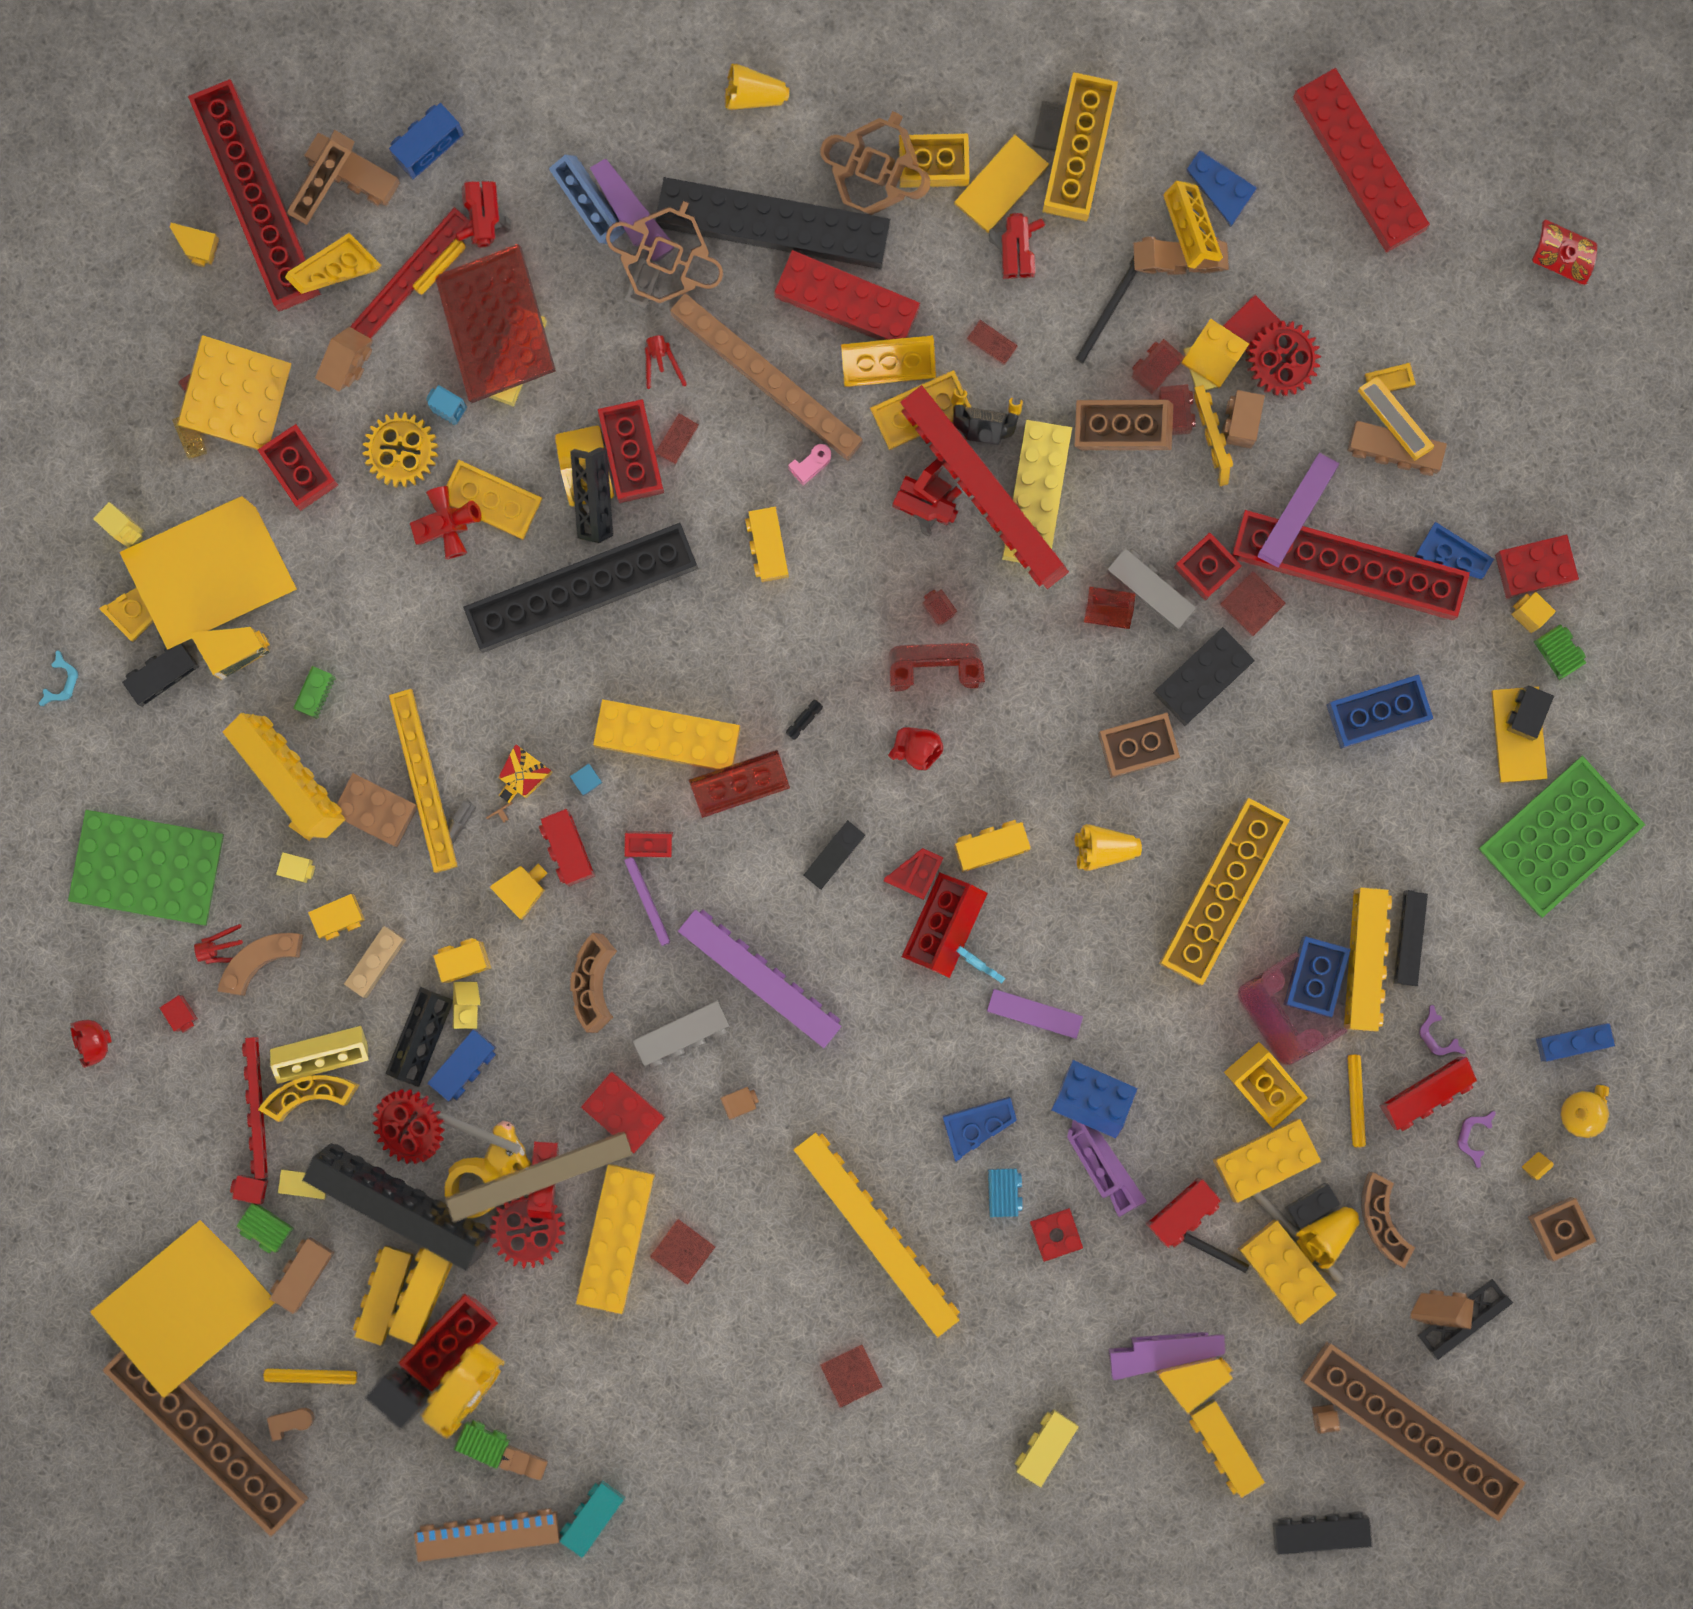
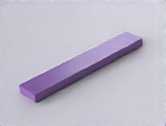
M1321 453L1317 455L1260 550L1259 558L1276 567L1280 566L1337 470L1338 462Z

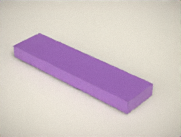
M632 857L625 859V864L660 944L665 946L671 941L636 861Z
M993 989L987 1012L1077 1039L1083 1016Z

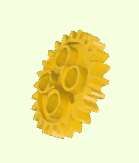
M397 412L394 413V419H390L388 415H385L386 422L383 423L378 419V428L370 426L374 432L373 435H365L370 440V442L363 443V446L369 449L363 452L364 457H370L365 464L367 466L373 465L369 471L371 474L378 472L377 480L385 477V485H388L392 480L395 488L398 487L399 482H402L403 486L407 488L408 481H411L415 486V478L418 477L424 481L422 473L431 474L428 466H436L435 462L431 460L438 457V454L433 451V449L438 448V444L431 443L436 439L435 434L428 435L432 429L430 426L423 428L425 425L423 419L416 423V415H413L410 420L406 412H404L402 418L399 417ZM390 432H395L396 439L393 442H386V435ZM411 436H419V442L416 445L408 444ZM400 445H402L406 450H410V451H418V450H419V451H421V453H420V454H414V453L407 452V451H401V455H399L396 450H393V449H384V450H382V449H380V447H381V446H387V447H390V448L399 449V448H400ZM386 455L393 456V461L389 465L382 464V459ZM409 458L416 459V464L412 468L405 467V461Z

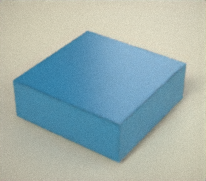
M589 763L570 776L583 796L602 784V781Z

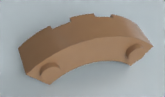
M1144 237L1142 241L1133 243L1135 270L1155 274L1157 270L1158 272H1167V275L1186 274V269L1189 272L1200 273L1229 270L1227 243L1218 240V237H1216L1223 258L1219 262L1204 259L1194 269L1187 266L1179 242L1156 240V237ZM1206 245L1207 251L1212 252V250Z
M279 933L262 937L250 943L228 964L217 991L245 996L251 979L264 965L280 958L300 957L304 935Z
M592 933L584 942L577 954L578 959L574 972L571 974V991L575 1004L573 1007L580 1024L588 1033H598L613 1018L604 1000L603 978L607 965L617 950L603 934Z
M1369 1171L1364 1182L1361 1197L1362 1216L1366 1230L1378 1250L1391 1262L1405 1269L1415 1247L1400 1236L1390 1218L1389 1200L1394 1183Z

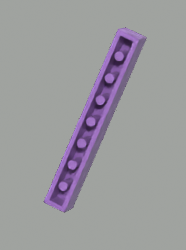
M695 909L678 932L820 1046L825 1048L842 1027L838 1024L840 1019L832 1012L825 1014L820 1010L822 1004L813 997L809 1000L802 995L804 992L802 988L794 982L790 986L783 980L786 976L777 968H774L773 971L765 965L768 962L758 953L753 956L747 951L749 948L747 944L739 938L737 941H734L729 937L731 932L722 924L717 927L711 922L713 917L702 909L698 912Z

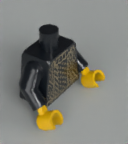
M954 390L951 397V402L955 405L953 407V424L957 430L963 433L967 440L999 445L1002 439H1007L1014 435L1018 421L1017 415L1022 412V400H1020L1019 405L1012 404L1013 398H1010L1008 405L1009 414L964 407L963 404L967 397V391L964 390L962 396H959L956 393L957 390Z

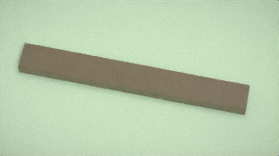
M623 1131L445 1198L452 1220L455 1222L632 1155L626 1133Z

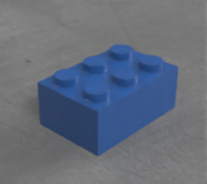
M441 102L437 106H431L426 111L425 117L420 121H414L408 127L409 131L396 137L391 142L389 150L394 160L412 180L464 135L459 122Z
M1306 936L1301 937L1283 1005L1325 1017H1332L1351 949Z
M1073 1060L1066 1071L1051 1110L1116 1139L1124 1126L1138 1088Z

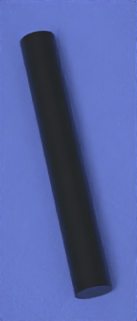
M1186 1232L1183 1240L1185 1243L1244 1273L1247 1272L1249 1264Z

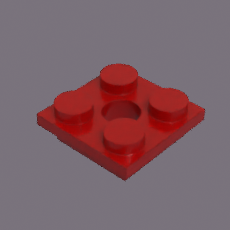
M1070 1208L1030 1221L1043 1262L1083 1249ZM1054 1228H1059L1063 1232V1237L1058 1242L1052 1241L1050 1238V1232Z

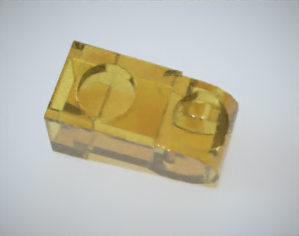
M179 417L172 419L188 459L207 454L201 432L178 426Z

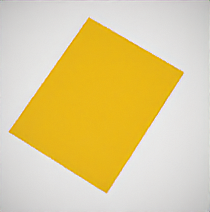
M243 496L119 552L167 650L192 639L190 634L194 632L209 631L297 590L257 508Z
M199 1220L91 1310L90 1313L164 1398L275 1304V1302L270 1300L271 1295L240 1259Z

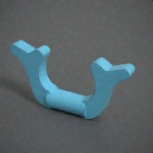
M58 650L55 652L56 660L52 663V667H61L67 670L68 677L65 687L60 694H53L49 690L44 689V697L39 702L40 706H44L51 701L68 700L72 696L78 678L77 670L63 659L61 652Z
M961 946L956 950L965 958V961L979 971L985 972L1000 983H1003L1005 980L1003 976L986 966L983 961Z

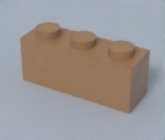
M312 1237L307 1238L306 1241L303 1239L295 1250L298 1253L294 1261L291 1259L288 1261L283 1269L284 1277L281 1281L277 1279L270 1290L273 1293L270 1300L292 1314L299 1310L334 1254V1251Z

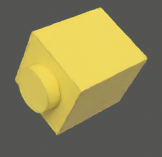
M282 852L276 875L307 883V880L313 877L315 866L312 865L313 861L310 859Z

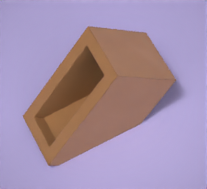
M748 1087L721 1097L729 1120L756 1109L755 1104L759 1103L755 1090L750 1091Z

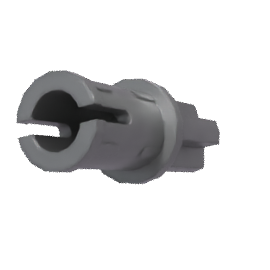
M463 801L453 819H449L451 822L448 825L452 845H454L453 843L461 830L466 828L465 824L475 809V806L468 801Z

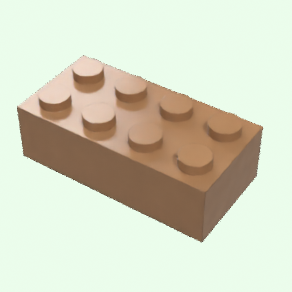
M1076 400V448L1080 450H1172L1173 403L1169 400Z

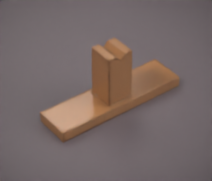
M513 802L487 816L486 819L498 813L503 822L509 820L503 809L513 804Z

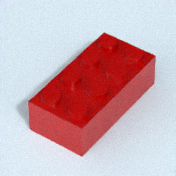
M643 399L598 409L619 503L664 494Z

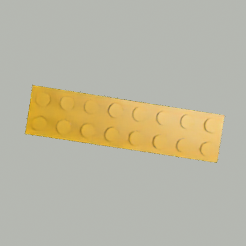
M1250 798L1245 799L1160 960V965L1200 986L1204 984L1290 819Z

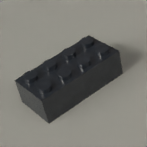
M1222 627L1153 693L1186 726L1255 660Z
M395 1367L380 1379L365 1399L401 1430L428 1403L430 1391L423 1384L419 1383L417 1385L411 1380L412 1375L403 1367L401 1369Z

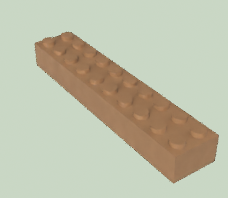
M1328 1341L1300 1379L1498 1522L1526 1484V1482Z
M123 1350L102 1370L270 1537L309 1499L188 1379L184 1380L163 1398Z

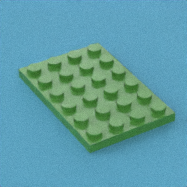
M1582 755L1478 849L1536 914L1543 918L1641 830L1645 823Z
M85 810L68 901L207 926L224 834Z

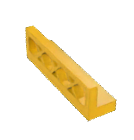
M1176 180L1163 196L1187 266L1195 269L1204 259L1219 262L1223 256L1198 185ZM1187 191L1192 193L1193 198L1187 193ZM1206 245L1212 250V252L1207 251Z

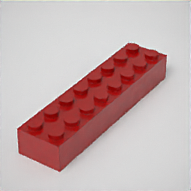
M1334 68L1297 89L1293 96L1294 101L1385 252L1388 253L1426 231L1430 223L1338 70Z

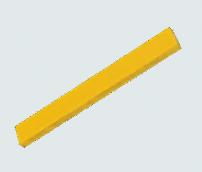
M408 689L391 694L389 699L434 873H439L456 868L458 865L413 690Z

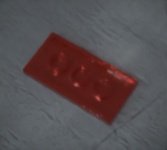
M778 750L689 779L702 818L790 789Z

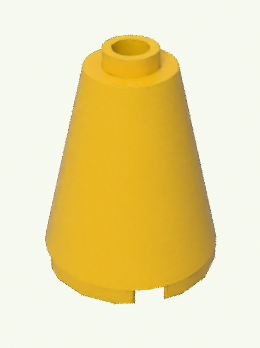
M731 64L727 80H729L728 88L725 91V107L727 109L738 110L781 106L784 101H788L789 87H786L785 82L745 66Z
M1342 1207L1300 1229L1296 1233V1236H1299L1297 1241L1298 1247L1311 1263L1317 1261L1321 1264L1318 1267L1322 1269L1330 1268L1336 1262L1360 1223L1358 1213L1353 1208Z

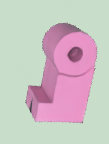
M818 444L814 446L811 454L800 464L796 459L788 465V469L804 486L828 465L831 459V450L824 444Z

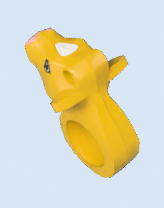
M502 1121L493 1128L492 1134L521 1145L519 1153L516 1154L490 1144L484 1158H463L455 1162L448 1169L449 1176L445 1182L446 1198L460 1193L459 1182L462 1175L466 1172L480 1176L487 1183L532 1166L531 1161L527 1158L525 1147L517 1138L515 1127L511 1122ZM495 1207L476 1213L467 1218H476L479 1216H483L488 1212L492 1211Z

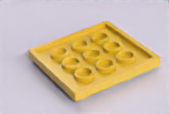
M202 335L177 425L258 450L271 441L292 363Z

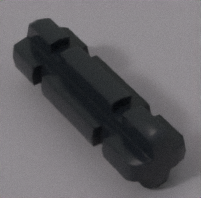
M814 699L808 705L809 708L805 709L794 721V725H791L786 730V734L791 739H797L801 734L800 731H804L815 718L814 715L823 709L822 704Z

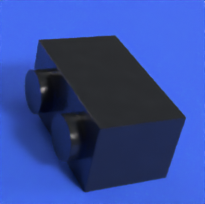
M1529 685L1524 687L1523 690L1519 689L1515 697V702H1517L1515 711L1511 710L1506 720V723L1509 724L1507 731L1531 741L1536 740L1554 695Z
M1323 1183L1286 1206L1285 1209L1296 1227L1301 1229L1340 1205V1202L1327 1183Z

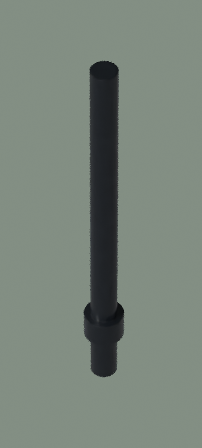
M1134 256L1129 262V269L1078 353L1077 361L1084 363L1138 272L1135 270Z

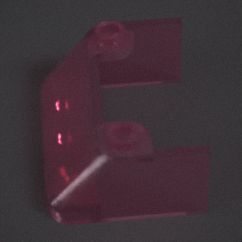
M1297 952L1290 953L1242 984L1237 992L1239 1001L1277 1060L1285 1065L1296 1063L1348 1032L1345 1027H1342L1326 1037H1323L1316 1029H1307L1299 1034L1277 1001L1274 994L1280 991L1285 983L1284 975L1279 968L1298 957Z

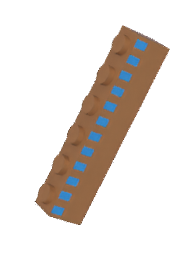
M551 1508L539 1509L537 1514L528 1515V1511L516 1512L514 1517L505 1518L504 1514L490 1516L488 1521H481V1518L467 1519L466 1524L459 1525L457 1521H448L443 1523L444 1527L434 1528V1524L421 1525L420 1530L414 1533L418 1562L559 1543L561 1540L557 1511L552 1512Z

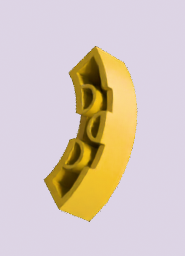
M330 1075L302 1077L275 1090L258 1110L281 1122L294 1108L310 1100L326 1099L343 1106L348 1105L359 1085L348 1079Z

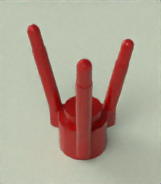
M658 335L648 338L646 340L647 347L644 348L646 354V388H651V355L652 358L657 359L659 371L663 372L662 357L666 355L665 352L678 378L685 387L687 383L671 352L670 344L665 343L664 336Z
M241 924L211 937L201 939V943L194 944L195 956L198 962L206 961V964L230 963L233 958L214 957L217 956V950L241 945L243 941L237 940L219 945L212 941L242 927Z

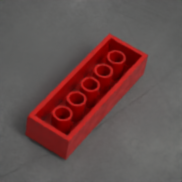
M792 250L774 291L775 298L878 341L907 338L920 309V302Z

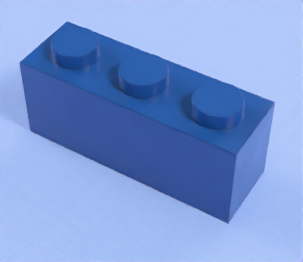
M1610 1023L1536 1038L1542 1062L1615 1046Z
M473 1029L427 1084L448 1102L452 1101L453 1098L457 1101L466 1091L463 1088L468 1081L474 1082L481 1072L478 1069L482 1064L488 1065L496 1056L494 1050L497 1047L476 1029Z

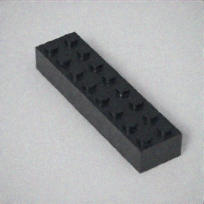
M330 1143L313 1156L302 1180L465 1271L483 1256L493 1234L491 1230L487 1229L486 1225L474 1222L467 1217L453 1222L449 1209L444 1202L432 1199L424 1191L414 1189L407 1185L404 1180L390 1176L385 1173L384 1169L370 1165L362 1157L350 1154L338 1144Z

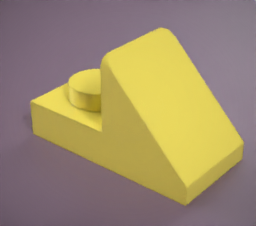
M453 982L452 1029H477L478 1005H480L477 982Z

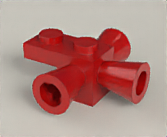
M440 486L428 490L426 494L436 512L410 522L415 544L422 545L443 537L445 559H454L467 554L458 534L468 530L466 524L481 521L482 515L476 502L470 500L460 508H450L448 486Z

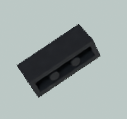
M181 643L168 650L165 648V652L159 657L153 656L145 662L146 666L140 670L134 669L125 676L127 679L122 683L137 705L143 707L199 668L184 644Z

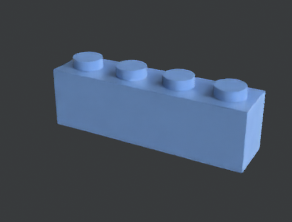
M565 154L548 169L598 242L607 244L606 232L608 228L620 220L577 156ZM623 226L615 227L611 231V243L626 232Z

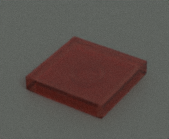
M1252 571L1220 605L1254 636L1286 603Z
M678 1219L650 1257L688 1285L716 1246Z
M863 1344L820 1364L840 1408L883 1388Z

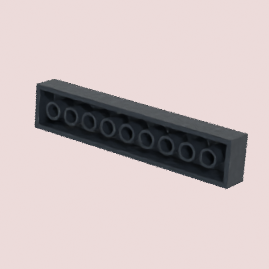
M663 178L657 211L667 207L679 210L682 201L688 202L685 213L695 218L703 237L790 253L794 250L806 256L882 269L890 229L889 218L673 178ZM667 212L655 219L661 229L697 235L692 221L675 213Z
M679 522L476 601L463 608L479 650L485 653L698 570V566L682 525Z

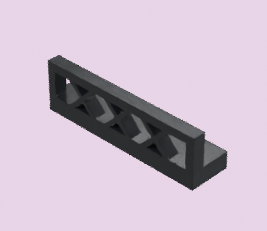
M599 447L591 452L574 449L570 451L577 538L601 543L613 536L607 449ZM579 458L585 459V470L579 464ZM582 478L587 484V491L581 486ZM583 501L589 506V513L583 508ZM585 522L591 528V534L585 533Z
M1413 890L1403 892L1393 984L1418 986L1427 893H1419Z
M423 987L419 988L385 1074L411 1085L420 1086L452 1007L453 999ZM437 1000L445 1001L442 1010L436 1013L434 1007ZM433 1022L435 1028L431 1034L427 1035L426 1027ZM425 1044V1053L418 1057V1047ZM416 1065L417 1073L414 1080L407 1078L410 1068Z
M1493 1279L1467 1297L1473 1300L1474 1303L1479 1304L1478 1313L1472 1317L1471 1329L1458 1328L1455 1331L1445 1330L1446 1326L1438 1329V1325H1430L1418 1334V1337L1435 1359L1439 1360L1513 1304L1508 1295L1502 1292ZM1492 1286L1499 1295V1298L1492 1303L1483 1302L1484 1291ZM1480 1295L1479 1301L1474 1300L1476 1297ZM1482 1304L1488 1305L1482 1310ZM1431 1331L1442 1332L1441 1341L1432 1347L1425 1336ZM1445 1332H1446V1333H1451V1334L1448 1335L1446 1338H1444V1337H1445Z

